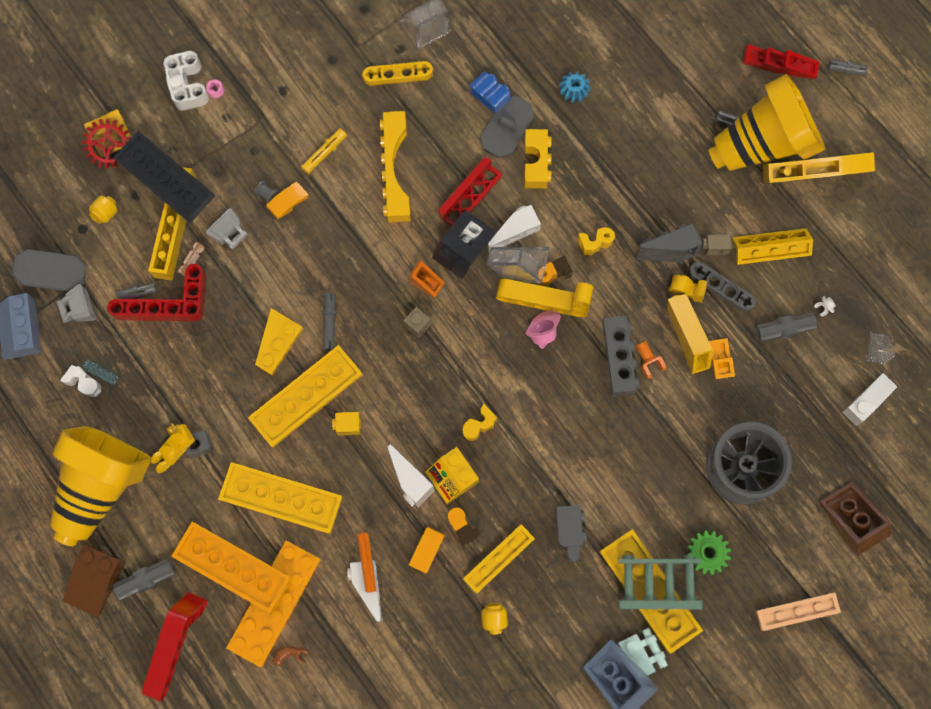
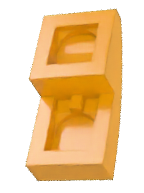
M295 182L275 196L266 207L277 219H280L292 212L294 206L306 200L309 194L298 182Z
M728 338L709 341L713 349L711 365L715 379L734 377L733 359L730 357Z
M427 526L409 566L427 574L445 535Z

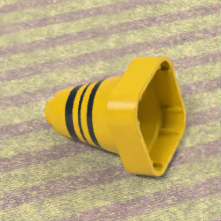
M787 74L765 84L768 94L714 138L716 145L708 150L713 163L718 169L726 165L730 171L796 154L805 160L826 150L799 89Z
M83 426L62 430L52 452L54 457L62 461L50 522L51 528L56 531L54 539L67 546H76L78 540H87L129 485L142 482L152 460L151 457L143 451L95 428Z

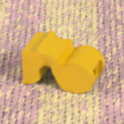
M600 228L597 230L595 241L593 242L589 240L587 234L579 233L577 241L583 256H592L595 252H599L600 248H609L613 244L615 233L610 228Z
M673 275L669 292L674 295L686 294L694 302L702 303L707 288V281L699 280L698 284H695L687 276Z
M485 404L481 407V417L484 418L483 422L469 419L464 424L463 435L465 439L474 441L479 437L480 431L485 433L487 430L494 428L497 417Z

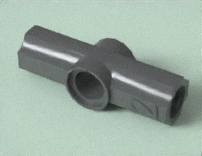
M813 313L795 317L791 315L784 316L773 322L757 325L756 335L760 342L776 338H791L798 333L815 330L817 328L816 317Z
M165 559L151 567L141 568L132 573V576L113 584L114 593L118 600L121 601L138 592L150 590L157 583L176 575L175 568L170 559Z

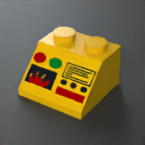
M457 447L442 456L425 471L446 504L479 483V478Z

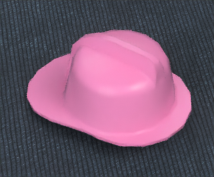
M545 311L538 314L526 330V335L531 337L532 341L539 345L541 349H544L548 343L556 339V327L561 318L560 314L556 311Z

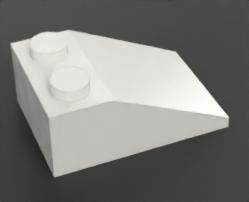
M390 444L388 450L404 492L403 497L411 506L415 504L419 508L435 491L434 487Z

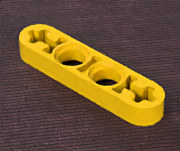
M425 61L371 66L363 71V79L367 85L429 80L433 75L432 65ZM423 68H426V74H423ZM409 69L412 73L409 76H404L402 71ZM392 71L394 75L391 78H386L384 73ZM370 73H373V79H369Z

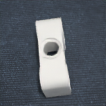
M187 51L168 56L164 60V67L171 98L176 107L180 110H187L205 105L209 101L205 87L200 83L188 85L187 76L198 73L202 68L197 54L193 51Z

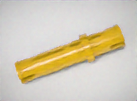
M339 128L329 139L326 138L324 140L325 143L300 167L309 175L328 154L337 149L336 147L347 137V134Z

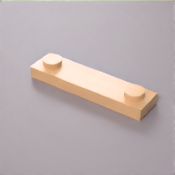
M835 593L755 611L761 631L841 613Z

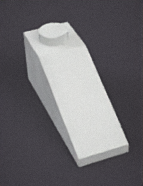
M532 205L527 207L521 206L516 209V212L511 215L488 243L489 253L540 231L541 223Z
M882 373L842 413L857 426L869 417L897 386Z
M372 560L377 590L372 593H366L361 562L350 563L351 568H347L348 580H352V584L376 621L382 622L376 561Z

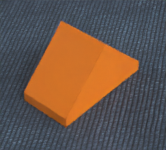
M420 260L409 275L412 285L432 297L437 296L445 283Z

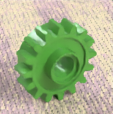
M707 531L703 532V536L699 533L696 534L697 540L691 538L692 546L686 547V549L690 550V553L687 555H695V559H701L700 564H694V570H702V575H705L707 571H709L710 575H714V570L717 573L722 572L721 567L726 568L728 566L725 560H731V557L727 556L731 549H726L725 547L728 541L722 542V535L715 537V531L711 532L710 535H708ZM705 548L712 550V558H707L704 555Z

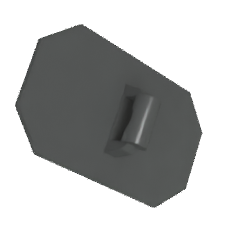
M517 96L510 97L511 100L496 114L494 113L480 136L483 150L499 158L514 152L534 118L532 104Z
M26 249L15 256L12 275L23 286L70 291L76 285L84 284L86 266L75 255Z

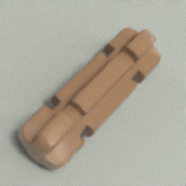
M195 242L193 244V250L188 252L182 262L183 266L179 267L178 273L182 276H185L186 268L190 264H195L199 258L198 254H201L204 250V246L201 243Z

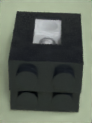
M465 210L441 239L432 259L447 268L454 275L463 279L496 231Z

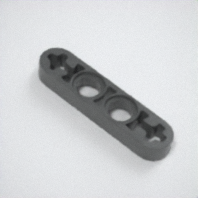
M701 262L694 263L691 266L689 276L692 280L698 283L708 273L709 275L705 280L707 281L706 289L738 310L749 312L755 306L756 300L750 293ZM700 268L701 274L696 275L695 270ZM717 278L719 285L716 287L711 286L709 279ZM732 288L735 291V296H727L725 289ZM741 294L740 299L736 302L735 299ZM748 299L749 305L743 306V301Z

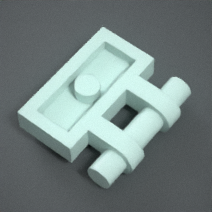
M649 628L642 631L645 637L642 641L635 634L618 643L620 648L647 676L656 672L652 665L655 662H658L661 669L668 666L665 660L666 656L663 651L661 652L656 642L657 638L655 634L652 635ZM648 644L654 654L650 658L644 649V646Z

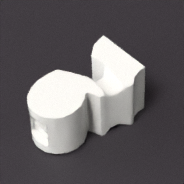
M71 365L60 380L69 386H74L79 380L78 390L88 397H96L101 392V385L79 366Z

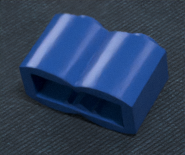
M484 71L469 85L470 93L495 114L511 100L509 88L505 84L501 85L498 83L497 78L491 73L488 74Z

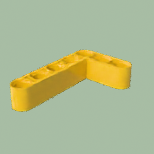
M500 279L496 299L502 302L546 311H556L576 317H587L594 287L588 283H577L575 292H569L509 279Z

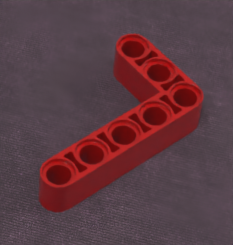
M190 264L186 268L183 300L113 299L107 304V311L116 320L199 321L204 314L206 274L198 264ZM200 272L197 277H192L193 273ZM197 289L198 293L191 296V292ZM121 306L120 312L115 313V309ZM136 307H140L139 312L133 313ZM155 307H159V311L153 314L152 310ZM174 307H178V311L171 314V310ZM192 308H197L194 314H189Z
M188 592L168 611L142 689L143 695L159 702L163 701L168 692L188 628L203 614L208 602L207 599Z

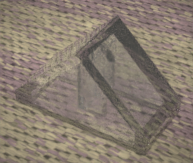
M870 332L867 361L887 364L895 357L889 335Z

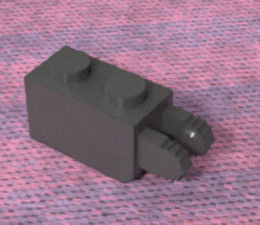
M580 505L556 507L558 545L561 548H566L567 558L569 562L574 564L580 559L579 547H583V542L587 541L586 530H582V522H585V512L581 510Z

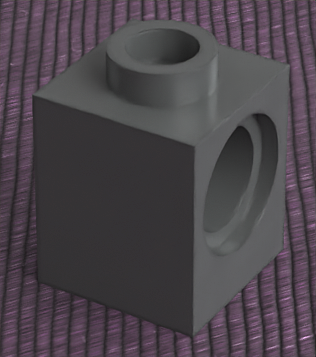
M201 431L192 434L195 441H200V446L197 449H192L191 444L183 454H186L189 458L213 453L209 433Z

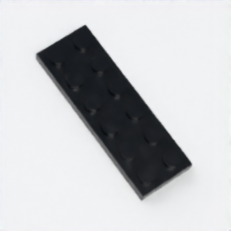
M137 131L113 157L190 224L215 197L208 188L140 131Z

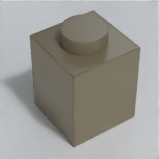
M417 307L403 320L405 327L417 338H420L431 326V319Z

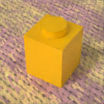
M335 413V419H332V429L336 430L338 436L361 435L360 413Z

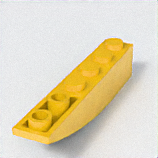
M874 152L763 164L764 183L875 171Z

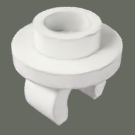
M823 296V302H818L814 306L815 308L821 305L824 306L825 310L820 316H826L829 310L831 313L835 312L834 307H836V304L830 297L826 298Z

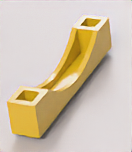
M405 111L383 112V119H380V129L384 130V136H381V147H384L385 153H381L382 164H385V170H382V180L386 182V188H383V199H387V205H383L384 216L388 217L389 223L411 221L409 197L403 192L394 175L396 153L407 136Z

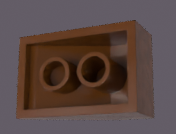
M853 482L820 501V505L843 540L857 556L888 538L891 534L892 523Z
M84 544L74 563L63 602L99 618L113 590V584L117 582L126 562Z

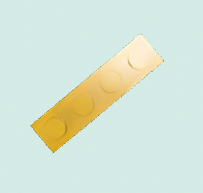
M521 524L463 580L476 594L479 593L535 538Z

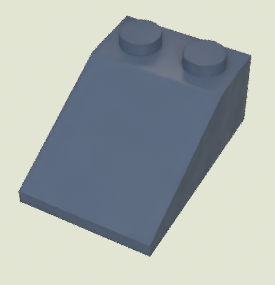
M610 640L583 667L614 709H639L658 690L647 674L613 640Z

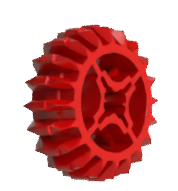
M109 118L106 119V124H104L102 119H99V126L96 122H92L94 129L91 127L86 128L91 133H83V136L88 138V141L82 140V144H88V147H84L83 151H90L86 157L90 158L93 156L94 158L91 160L93 164L98 160V167H102L103 163H105V168L109 169L111 163L112 167L116 168L117 161L110 159L112 149L115 147L123 148L128 142L127 140L132 138V136L126 137V134L130 131L128 129L124 132L122 131L125 126L124 124L117 127V120H114L111 125ZM105 128L103 139L93 140L95 134ZM111 129L120 134L123 142L115 141L112 138ZM108 138L110 139L109 142L112 141V143H117V145L109 146V149H106V146L99 144V142H105ZM93 146H100L104 151L105 158L100 157L95 152Z

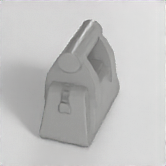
M231 208L206 230V234L210 239L221 245L226 243L232 250L248 235L241 229L242 223ZM237 232L238 234L230 241L229 239Z
M81 284L76 285L66 293V297L57 301L63 323L71 320L84 322L96 319L88 291Z

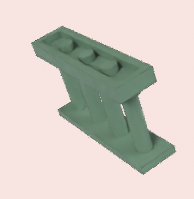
M622 555V559H618L617 564H624L625 596L623 600L618 601V609H703L702 601H697L694 592V564H700L701 559H695V555H683V559H634V555ZM632 564H645V597H643V600H635L633 596ZM653 564H665L666 597H664V601L656 600V597H654ZM673 564H685L686 597H684V601H676V597H674Z

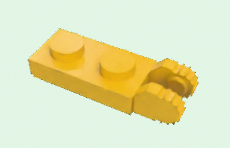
M180 425L159 451L152 455V464L160 462L155 469L157 473L160 474L166 471L195 441L186 425Z

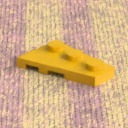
M271 308L255 365L273 376L303 331V327Z

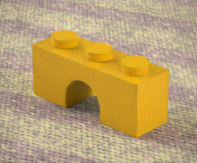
M526 129L525 154L536 155L539 160L534 164H525V188H547V182H551V171H548V165H551V154H548V148H551V136H548V130Z

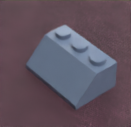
M28 293L9 296L0 303V342L3 360L41 353L35 299Z

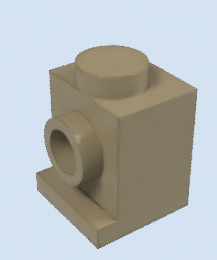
M726 231L724 235L715 232L707 235L706 238H702V249H705V254L728 255L732 249L730 231Z

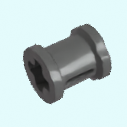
M263 180L257 184L254 194L256 196L260 195L266 200V203H269L279 194V191L277 189L273 190Z

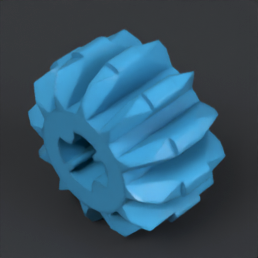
M578 71L575 75L569 72L568 76L562 77V82L559 85L561 89L560 94L565 95V101L570 98L572 103L575 99L580 103L582 98L586 99L588 92H590V81L585 79V74L579 76Z

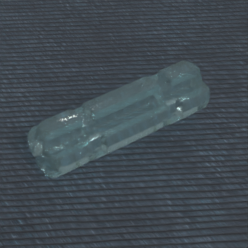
M86 360L82 366L88 372L104 381L106 380L111 385H115L119 379L117 375L112 372L110 373L90 360Z

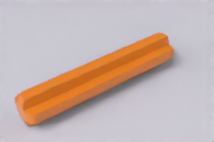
M360 533L358 534V543L366 593L376 592L377 589L369 534Z

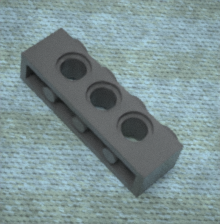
M627 316L603 318L602 328L611 397L634 395L636 389H639L638 377L634 376L636 359H632L631 351H634L633 340L629 338V333L632 331L631 322H627ZM620 334L623 337V340H615L614 335ZM616 353H623L626 359H618ZM625 371L628 374V378H621L618 372Z

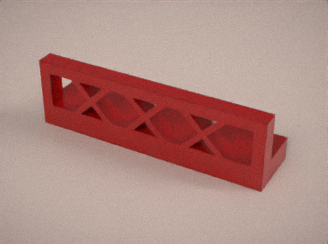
M485 156L439 208V217L451 227L454 224L448 218L451 213L460 212V216L465 210L471 213L503 176L501 172L491 166V160ZM488 171L496 175L493 180L485 181L484 175ZM483 185L484 191L481 194H473L472 189L475 186ZM471 199V206L461 208L462 200Z

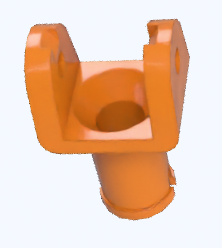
M647 341L635 346L643 359L640 369L646 379L651 378L647 365L656 361L661 371L666 370L662 357L653 355Z

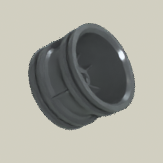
M757 422L740 423L728 429L712 445L706 459V473L713 489L724 499L742 505L760 502L778 491L787 481L792 466L790 449L784 438L773 428ZM745 437V451L737 453L729 440ZM761 445L769 451L772 459L758 460L755 454ZM721 457L731 461V469L723 471ZM745 462V464H749L750 467H743L742 464ZM759 472L773 475L771 483L765 490L762 489L755 478ZM736 478L745 480V490L733 484Z

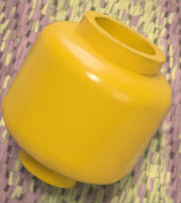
M109 196L97 197L89 206L90 217L97 223H108L117 213L115 200Z
M501 603L485 605V608L481 611L482 627L490 631V634L502 633V630L508 626L507 609L501 606Z

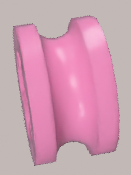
M214 79L207 83L206 89L212 98H219L223 95L224 88L219 80ZM216 86L218 91L215 92L213 87Z

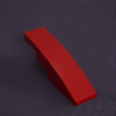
M750 44L745 46L742 60L743 64L759 69L810 79L817 78L820 62L790 50L783 53L770 47L763 50Z

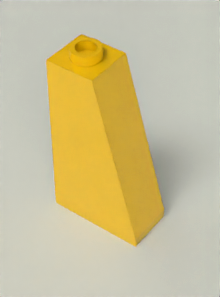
M687 295L671 297L668 299L667 310L691 373L695 374L710 369L713 349Z

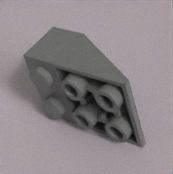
M693 223L688 226L683 224L673 232L669 233V231L661 233L656 239L652 240L649 238L642 241L636 259L680 263L695 257L702 242Z

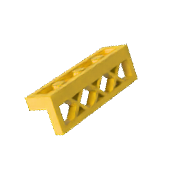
M806 228L732 237V243L736 249L737 265L812 256L813 238Z

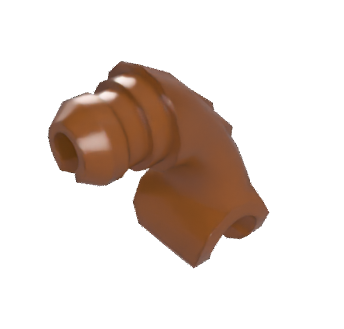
M288 646L276 651L273 664L281 666L283 661L290 655L296 656L298 662L305 663L306 661L301 658V654L304 652L310 655V652L305 648Z

